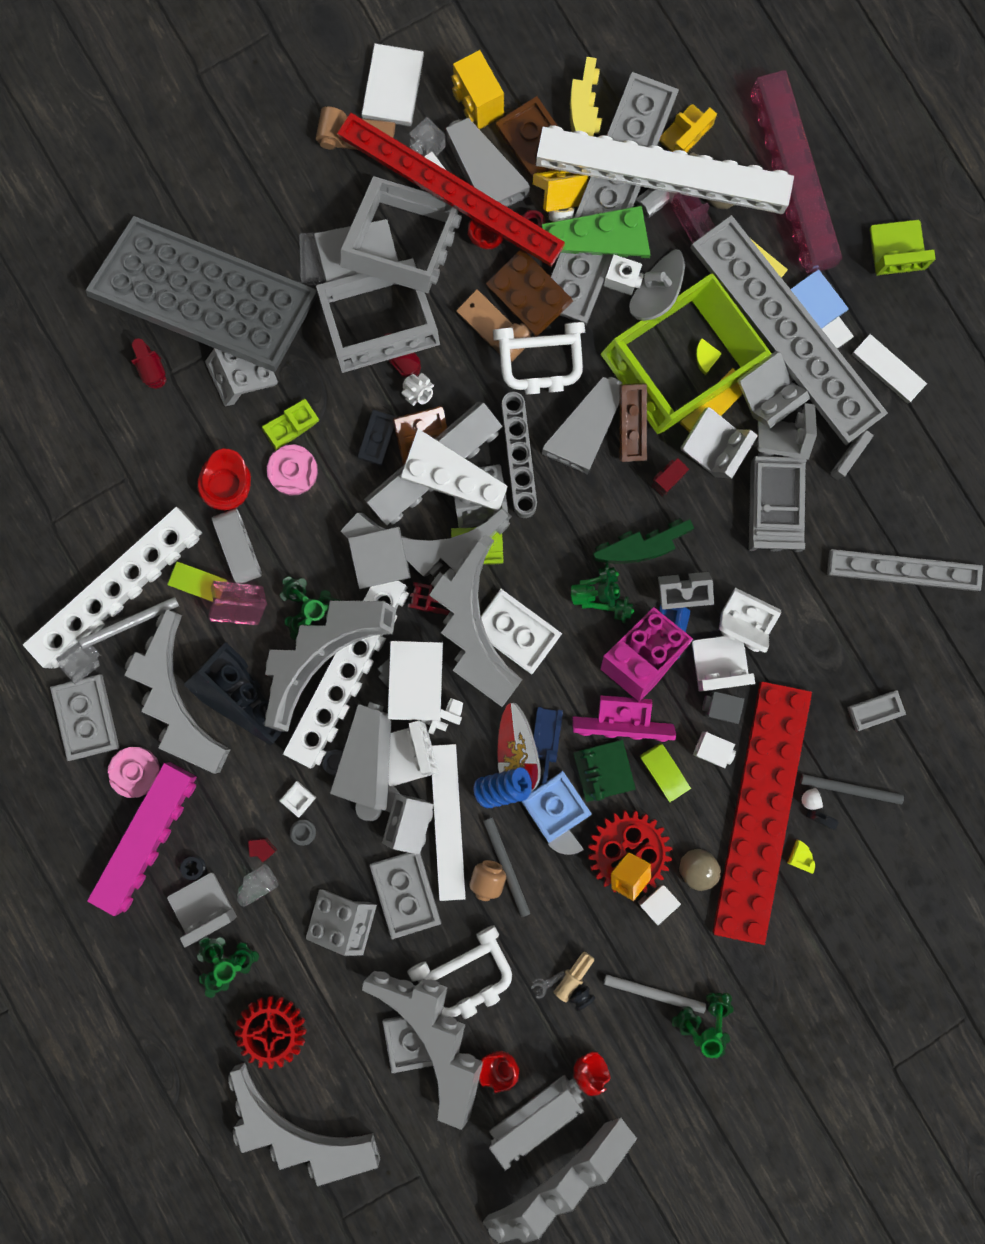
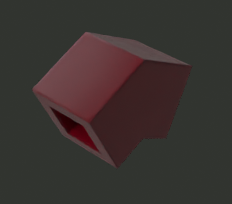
M268 838L251 839L248 841L249 857L258 856L262 862L266 861L277 851Z

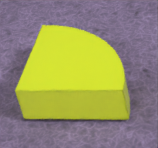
M701 339L697 346L696 358L699 369L706 375L722 353L704 339Z
M796 839L787 863L813 874L815 869L813 855L805 843Z

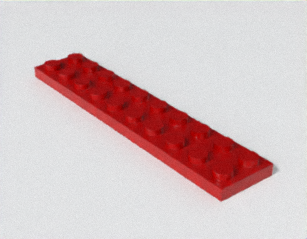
M760 682L712 932L714 935L765 945L811 701V691L767 682Z

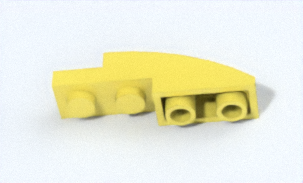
M587 57L583 81L573 79L570 122L572 132L583 131L588 136L594 137V133L599 134L602 118H597L598 108L594 107L596 93L591 92L592 84L597 85L600 69L595 68L597 58Z

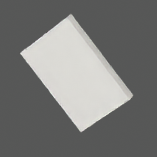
M380 44L374 45L362 111L363 119L395 122V124L406 126L412 125L424 58L423 51Z
M502 589L499 590L481 615L485 632L493 647L530 674L534 673L562 635L561 632Z
M391 641L388 719L440 721L443 643Z

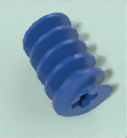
M520 767L515 770L511 769L507 772L503 771L480 777L474 784V795L479 804L485 808H494L528 799L532 790V781L528 771Z

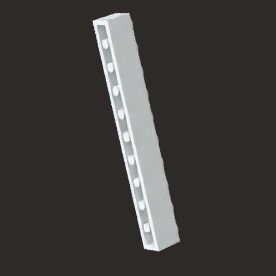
M558 126L542 128L536 166L780 214H783L789 205L794 176L788 175L783 170L767 171L758 165L746 167L738 165L737 162L732 160L721 162L713 160L712 157L707 155L695 157L681 150L670 152L655 145L648 147L639 146L636 142L630 140L619 142L614 141L609 136L593 137L588 136L583 131H563Z

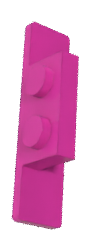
M600 696L598 718L574 716L572 720L573 732L583 736L592 734L604 735L609 738L623 736L635 740L650 738L661 742L676 740L674 724L650 722L652 699H642L639 702L635 698Z

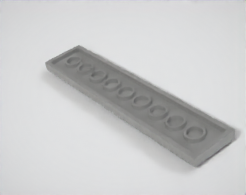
M632 72L607 136L611 137L614 141L623 142L630 140L636 142L639 146H657L679 89ZM590 177L575 218L632 208L641 186ZM560 253L551 278L573 300L560 315L576 322H584L587 325L613 255Z
M732 215L692 244V251L710 274H714L773 353L775 351L781 353L791 377L801 388L808 391L810 401L845 445L888 414Z

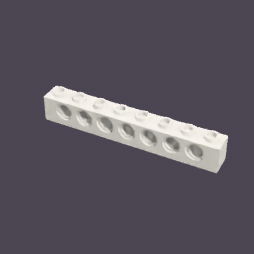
M175 507L27 640L23 646L43 668L59 667L66 661L67 658L65 656L72 650L76 651L81 647L79 639L102 629L105 625L103 622L110 615L112 617L117 615L124 608L123 604L129 598L131 600L136 598L148 581L153 582L161 575V569L167 564L172 565L180 558L181 555L179 553L186 547L191 548L199 541L198 536L202 533L201 530L181 509ZM175 532L177 534V541L169 545L167 538L171 533ZM157 549L158 558L150 562L148 558L149 553ZM137 566L139 568V575L135 579H131L130 570ZM118 583L120 592L118 595L112 596L111 588L114 584ZM95 601H99L101 608L99 612L94 614L92 605ZM80 618L82 625L79 630L75 631L73 622L75 619ZM60 635L62 637V644L56 648L54 639Z
M399 581L372 586L363 601H378L379 598L387 596L391 600L390 605L397 609L398 605L403 606L409 595L406 592L408 587ZM375 635L358 640L335 654L283 753L285 756L309 768H313L315 764H321L323 756L326 754L323 749L327 741L331 743L338 732L335 726L339 718L343 720L350 709L347 703L351 695L356 697L362 686V683L359 682L362 674H368L374 661L371 660L374 651L379 652L386 638L382 637L383 635ZM359 641H364L367 645V650L363 655H357L354 652V646ZM346 664H352L355 668V673L351 678H346L342 674V669ZM335 686H339L343 690V696L338 701L333 700L330 696V692ZM323 709H327L331 713V719L326 724L322 723L318 717L319 712ZM310 732H315L319 736V742L316 746H310L307 743V735Z

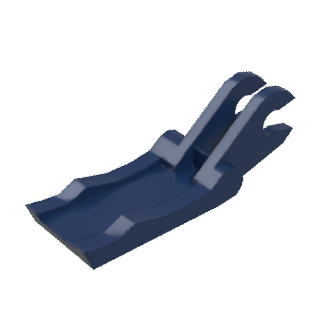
M538 707L533 738L539 760L545 761L542 784H546L549 762H556L563 711Z

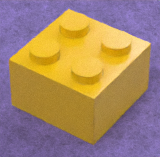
M479 50L454 63V75L451 76L454 83L452 90L456 100L463 102L466 117L474 122L478 129L504 117V92L481 51Z

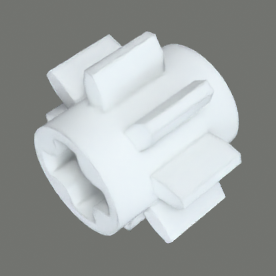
M423 373L419 377L413 374L408 376L403 382L404 391L402 395L413 406L417 402L425 404L433 395L431 388L434 385Z

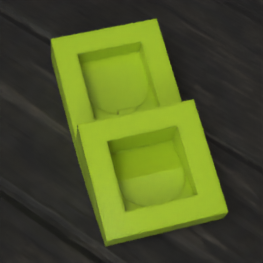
M304 399L286 409L282 416L262 426V431L274 449L277 450L311 428L319 421V418L307 400Z
M176 561L167 585L218 604L227 580Z
M661 742L640 755L644 765L669 803L691 789Z

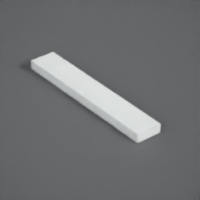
M456 744L433 745L432 749L439 772L432 775L439 900L465 899Z

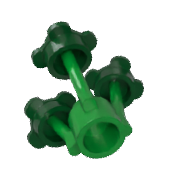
M608 562L605 563V567L599 569V577L581 580L579 585H572L571 597L574 605H582V608L615 611V619L622 620V624H625L626 618L631 619V615L634 613L633 603H629L628 596H625V600L618 599L620 588L615 582L619 581V573L616 572L615 567L610 568ZM601 582V583L598 585V590H595L594 586H590V585H593V584H596V583ZM598 596V597H599V600H600L602 603H608V605H607V604H600V603H593V602H591V601H595V597Z
M290 576L283 578V590L280 592V598L283 601L289 599L291 601L303 602L302 611L295 617H287L284 621L285 626L291 632V639L296 640L300 625L312 626V621H317L322 617L326 620L330 601L341 600L333 598L328 590L322 591L318 600L309 599L305 596L307 582L304 578L292 579Z
M206 936L199 940L200 952L197 954L198 960L215 964L213 971L208 974L203 973L199 977V982L205 988V996L213 998L217 992L221 990L226 991L229 988V982L234 979L237 971L243 974L249 973L253 962L259 960V953L252 951L246 943L241 942L237 945V950L234 954H231L228 959L223 958L222 947L225 945L224 938L209 939Z
M709 993L706 996V1000L709 1002L708 1011L716 1017V1029L708 1027L701 1036L696 1032L701 1023V1017L695 1015L691 1007L683 1008L671 1020V1024L674 1027H678L682 1035H692L695 1045L701 1047L702 1053L706 1057L719 1058L724 1056L726 1044L730 1042L729 1034L726 1032L722 1033V1018L734 1011V1007L731 1005L732 996L729 993Z

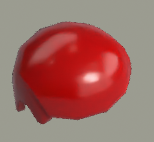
M473 219L469 223L468 236L477 247L493 249L499 246L505 239Z
M496 1051L482 1058L483 1064L479 1077V1082L482 1086H490L497 1093L511 1090L518 1082L519 1066L510 1054L504 1051Z
M597 1052L583 1055L574 1065V1080L579 1090L588 1096L599 1095L606 1091V1088H603V1086L610 1081L608 1066L603 1057Z

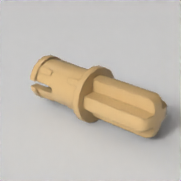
M583 952L571 970L567 969L565 971L566 975L553 993L562 1001L567 1002L578 985L583 984L582 978L594 962V958L590 954Z

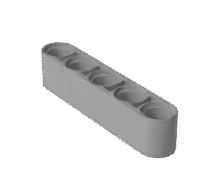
M510 392L502 400V415L513 507L519 517L528 518L536 511L537 499L526 408L523 396L517 392ZM510 401H516L519 403L520 408L516 411H511L506 405ZM515 425L520 426L523 429V433L519 436H514L509 432V429ZM522 450L526 454V458L522 461H517L512 457L513 452ZM518 475H525L529 478V483L525 486H520L515 482V478ZM523 499L529 500L532 503V508L528 511H523L518 507V503Z

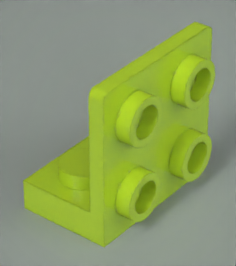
M920 220L878 224L870 227L876 275L926 270L936 260L934 250L925 251Z

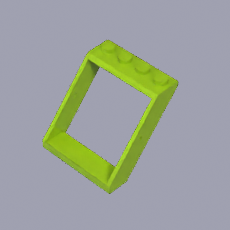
M710 274L680 294L671 309L665 314L652 320H641L616 337L601 353V356L623 384H647V420L655 432L659 434L737 383L741 376L772 353L714 274ZM693 301L741 368L674 412L630 351L627 344Z

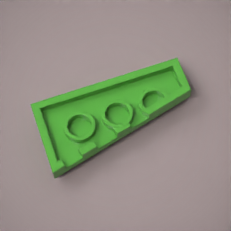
M642 206L542 224L544 230L565 242V246L560 253L612 254L620 257L641 256V258H650L651 256Z

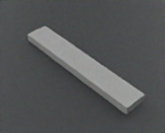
M831 549L829 550L827 575L981 591L983 566Z

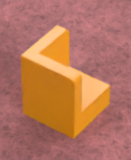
M627 853L611 873L612 889L634 901L651 879V864L631 853Z

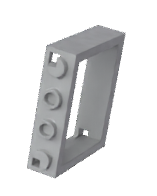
M373 176L341 248V267L429 293L431 285L437 284L440 274L439 265L445 264L448 252L446 247L452 246L455 235L453 229L459 228L462 216L458 215L459 210L431 193ZM380 202L446 222L427 271L359 251Z
M413 258L398 262L416 268ZM359 273L316 285L342 373L440 345L438 330L425 292L415 290L426 322L425 325L343 348L329 303L391 286L395 283Z

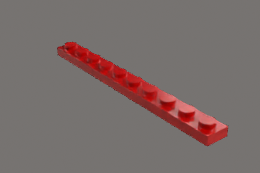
M353 113L349 114L338 131V137L547 265L552 267L564 248L565 242Z

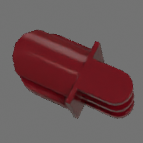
M415 352L388 360L389 364H392L405 378L413 374L416 376L420 374V359Z
M135 339L132 347L137 358L131 361L136 366L142 382L154 389L163 387L166 382V374L161 363L162 358L155 351L152 352L142 339Z
M413 582L415 588L414 592L410 594L412 601L411 604H408L409 608L445 616L451 612L431 607L432 603L442 605L430 596L434 589L432 585ZM422 588L429 589L428 596L421 595ZM420 599L427 600L426 607L418 606Z

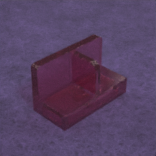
M680 192L674 195L671 207L692 243L715 228L707 213L710 207L708 203L702 205L698 197L682 196Z
M213 581L211 586L213 605L208 616L210 621L258 625L267 605L263 586Z

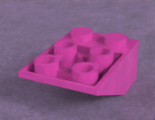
M653 607L604 655L601 670L640 702L665 675L692 642L693 638Z

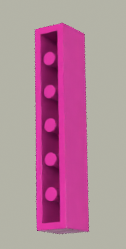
M171 762L163 764L87 902L113 916L122 913V911L126 912L133 902V898H131L135 888L139 889L146 878V875L143 873L147 866H152L157 859L159 853L156 850L160 843H165L171 833L169 826L172 821H176L183 812L184 807L181 805L186 797L189 798L196 788L194 781L197 776Z

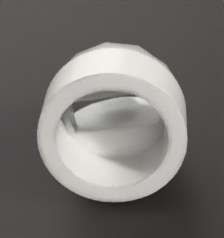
M817 788L807 790L802 796V804L807 809L816 810L823 808Z

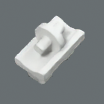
M450 698L446 710L441 709L440 717L460 725L463 703ZM422 720L423 723L430 725L428 732L430 734H434L436 728L446 731L448 724L441 721Z

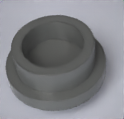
M298 820L290 829L291 839L294 843L301 846L310 844L316 836L314 824L309 820Z

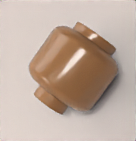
M485 860L474 867L469 884L470 889L476 894V898L482 901L498 898L505 884L506 873L499 863Z

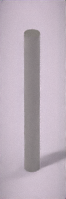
M173 597L78 641L82 649H85L165 613L166 610L178 607V602Z
M607 974L604 979V985L682 1008L691 1007L693 1011L703 1014L706 1009V1003Z

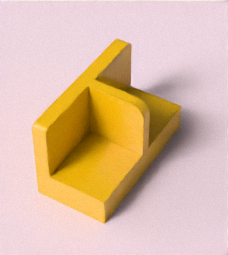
M691 104L683 113L679 112L676 115L674 123L661 135L659 142L670 152L681 150L687 153L713 126L717 113L709 108L703 114L696 106Z
M560 170L533 174V185L545 190L543 209L548 212L579 206L588 185V176Z

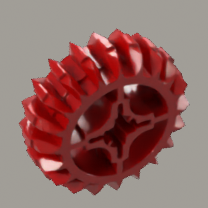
M273 995L268 997L267 1003L263 997H260L257 1000V1004L251 1002L248 1005L249 1010L244 1009L241 1015L244 1019H239L236 1023L240 1029L236 1030L235 1036L243 1037L236 1044L240 1047L245 1046L241 1052L242 1056L249 1053L251 1055L248 1060L249 1063L258 1059L259 1068L265 1062H267L269 1069L274 1067L275 1062L279 1067H282L284 1059L290 1063L293 1060V1054L298 1055L301 1051L299 1046L305 1043V1039L301 1036L306 1034L307 1029L299 1027L304 1024L305 1019H297L296 1017L300 1013V1009H295L292 1012L290 1009L293 1006V1002L290 1001L285 1006L283 1005V997H280L277 1003H275ZM267 1013L264 1025L251 1028L253 1019L256 1016ZM277 1014L283 1017L288 1025L281 1024L277 1019ZM269 1026L271 1028V1031L275 1033L273 1038L270 1032H266ZM291 1036L289 1045L275 1051L277 1040ZM254 1040L262 1041L265 1049L258 1046Z

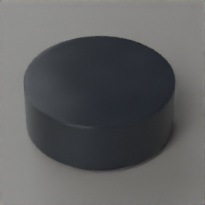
M333 749L323 756L322 765L327 773L331 775L337 774L343 754L342 750Z

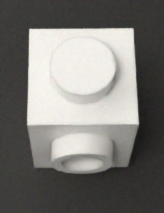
M613 255L604 286L632 295L634 287L639 289L644 274L640 273L642 264Z

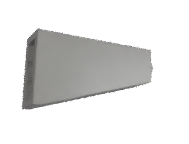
M469 118L456 120L446 128L447 141L468 184L506 207L529 197L530 186L528 182Z
M603 377L547 441L542 454L588 474L618 408L619 384L623 383L613 377L608 379Z
M369 702L368 707L358 704L330 794L372 809L386 810L391 719H388V713L383 712L384 706Z

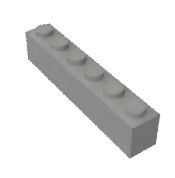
M477 402L437 436L435 440L461 457L470 459L480 451V445L485 441L489 443L499 435L498 430L503 426L483 402ZM405 465L364 499L385 525L389 523L393 525L403 517L402 512L409 506L413 508L423 499L421 496L428 490L430 492L433 491V489L402 479L401 476Z

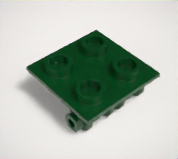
M623 740L573 752L586 802L598 801L605 797L636 790Z

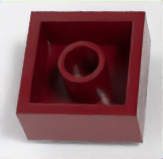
M678 458L675 461L671 460L664 468L665 471H660L653 479L652 487L662 497L689 470Z

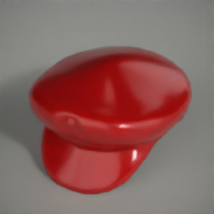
M231 449L215 451L203 465L199 474L197 484L199 495L208 506L215 509L231 510L240 506L247 498L251 485V474L242 456Z

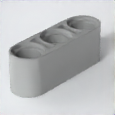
M235 508L212 517L215 530L236 584L240 585L261 577L262 572L238 509Z

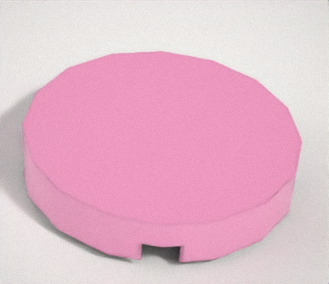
M285 445L279 448L270 456L267 464V476L272 486L279 492L287 495H300L308 491L315 483L318 475L317 463L313 455L307 449L298 445Z
M129 747L120 750L112 757L108 766L111 787L118 794L127 798L146 795L160 771L157 758L151 751L142 747Z

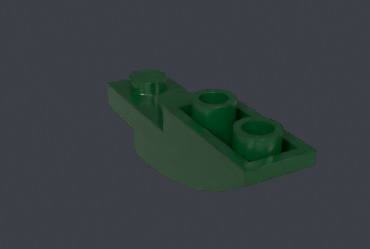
M678 519L668 524L669 529L662 533L657 529L645 535V541L640 532L633 535L632 531H629L619 536V542L610 545L609 542L597 546L595 548L596 552L591 557L593 561L612 564L636 563L654 559L674 551L676 548L672 540L691 532L694 526L690 519L685 522L682 519Z

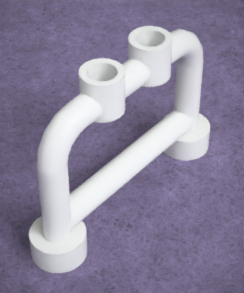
M585 323L564 324V335L515 339L513 328L493 330V339L499 340L501 371L505 383L513 389L525 390V395L540 393V388L548 387L549 392L564 391L563 386L574 384L580 378L583 369L580 333H585ZM571 344L573 363L571 374L522 380L513 377L510 349Z
M494 925L483 929L476 935L481 945L432 971H430L425 961L407 971L412 982L418 980L420 983L423 979L437 980L491 952L501 971V980L494 985L483 988L479 993L471 997L462 999L450 1008L443 1006L441 1016L453 1018L461 1014L463 1019H467L477 1013L475 1006L483 1002L487 1007L496 1004L500 1000L498 994L509 987L512 980V972L496 941L499 933Z

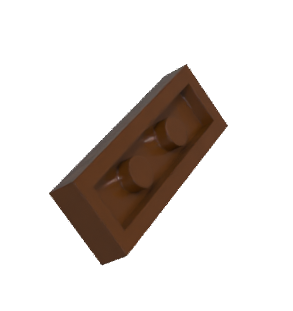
M619 384L620 461L647 460V384Z

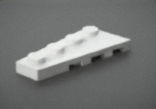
M417 430L401 476L402 479L495 511L500 510L507 485L423 431Z

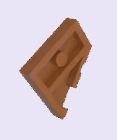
M438 406L392 418L403 465L406 464L418 429L433 439L447 429L443 407Z

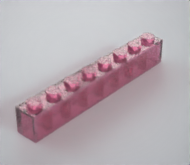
M783 70L757 77L751 89L752 102L757 104L759 125L764 127L766 134L765 146L772 154L773 171L783 170L788 175L794 176L789 205L785 211L787 219L792 221L794 228L792 231L793 240L799 245L801 251L799 254L802 267L806 268L807 275L814 273L818 269L823 271L834 268L842 260V255L787 72Z

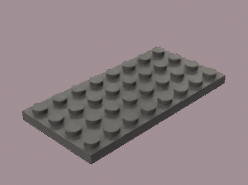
M133 216L86 289L87 296L272 372H276L317 298V290L135 216Z

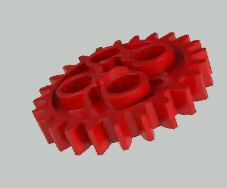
M624 810L622 818L613 813L614 821L612 822L604 818L606 826L604 828L599 825L596 826L600 834H591L596 844L588 845L591 850L595 851V853L588 855V858L596 860L590 867L592 870H600L596 874V878L601 879L605 877L603 885L605 887L611 883V873L617 867H611V864L627 854L625 851L627 847L634 849L645 838H648L649 841L635 849L633 853L642 859L641 855L644 850L652 849L654 851V858L648 862L651 864V879L647 884L656 888L654 879L664 880L660 874L661 870L669 871L664 862L672 861V858L665 853L671 851L672 847L664 845L670 838L660 835L664 831V827L661 826L655 829L657 820L653 819L648 823V815L645 813L639 819L637 811H634L632 817H629L627 811ZM630 828H637L639 831V836L634 841H628L626 838V832ZM611 843L617 844L618 853L615 856H607L605 853L607 845ZM647 886L643 888L645 893H647Z

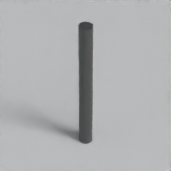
M802 774L800 778V784L900 805L904 801L903 794Z
M493 817L488 818L483 822L499 863L506 873V880L521 917L531 914Z

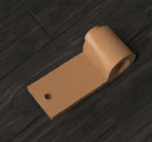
M323 107L321 109L316 140L325 149L338 147L358 150L338 137L337 133L347 119L346 114L340 109L334 107ZM363 119L392 138L394 137L395 122Z
M478 290L456 311L499 354V340L493 339V330L513 328L514 339L531 337L530 335L532 334L525 324H512ZM525 348L510 349L511 363Z

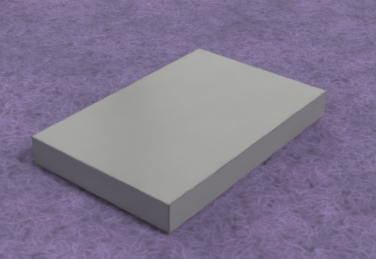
M388 220L371 222L359 251L398 262ZM351 226L314 233L326 282L359 274V272L341 267V248Z
M101 674L50 687L67 761L119 749L107 692Z
M406 852L370 864L391 939L441 924L421 853L419 855Z

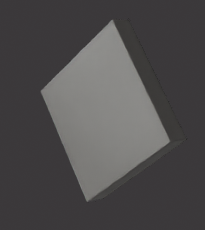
M400 527L348 538L359 589L411 578Z
M402 1016L383 1019L391 1073L433 1066L424 1043L413 1027Z

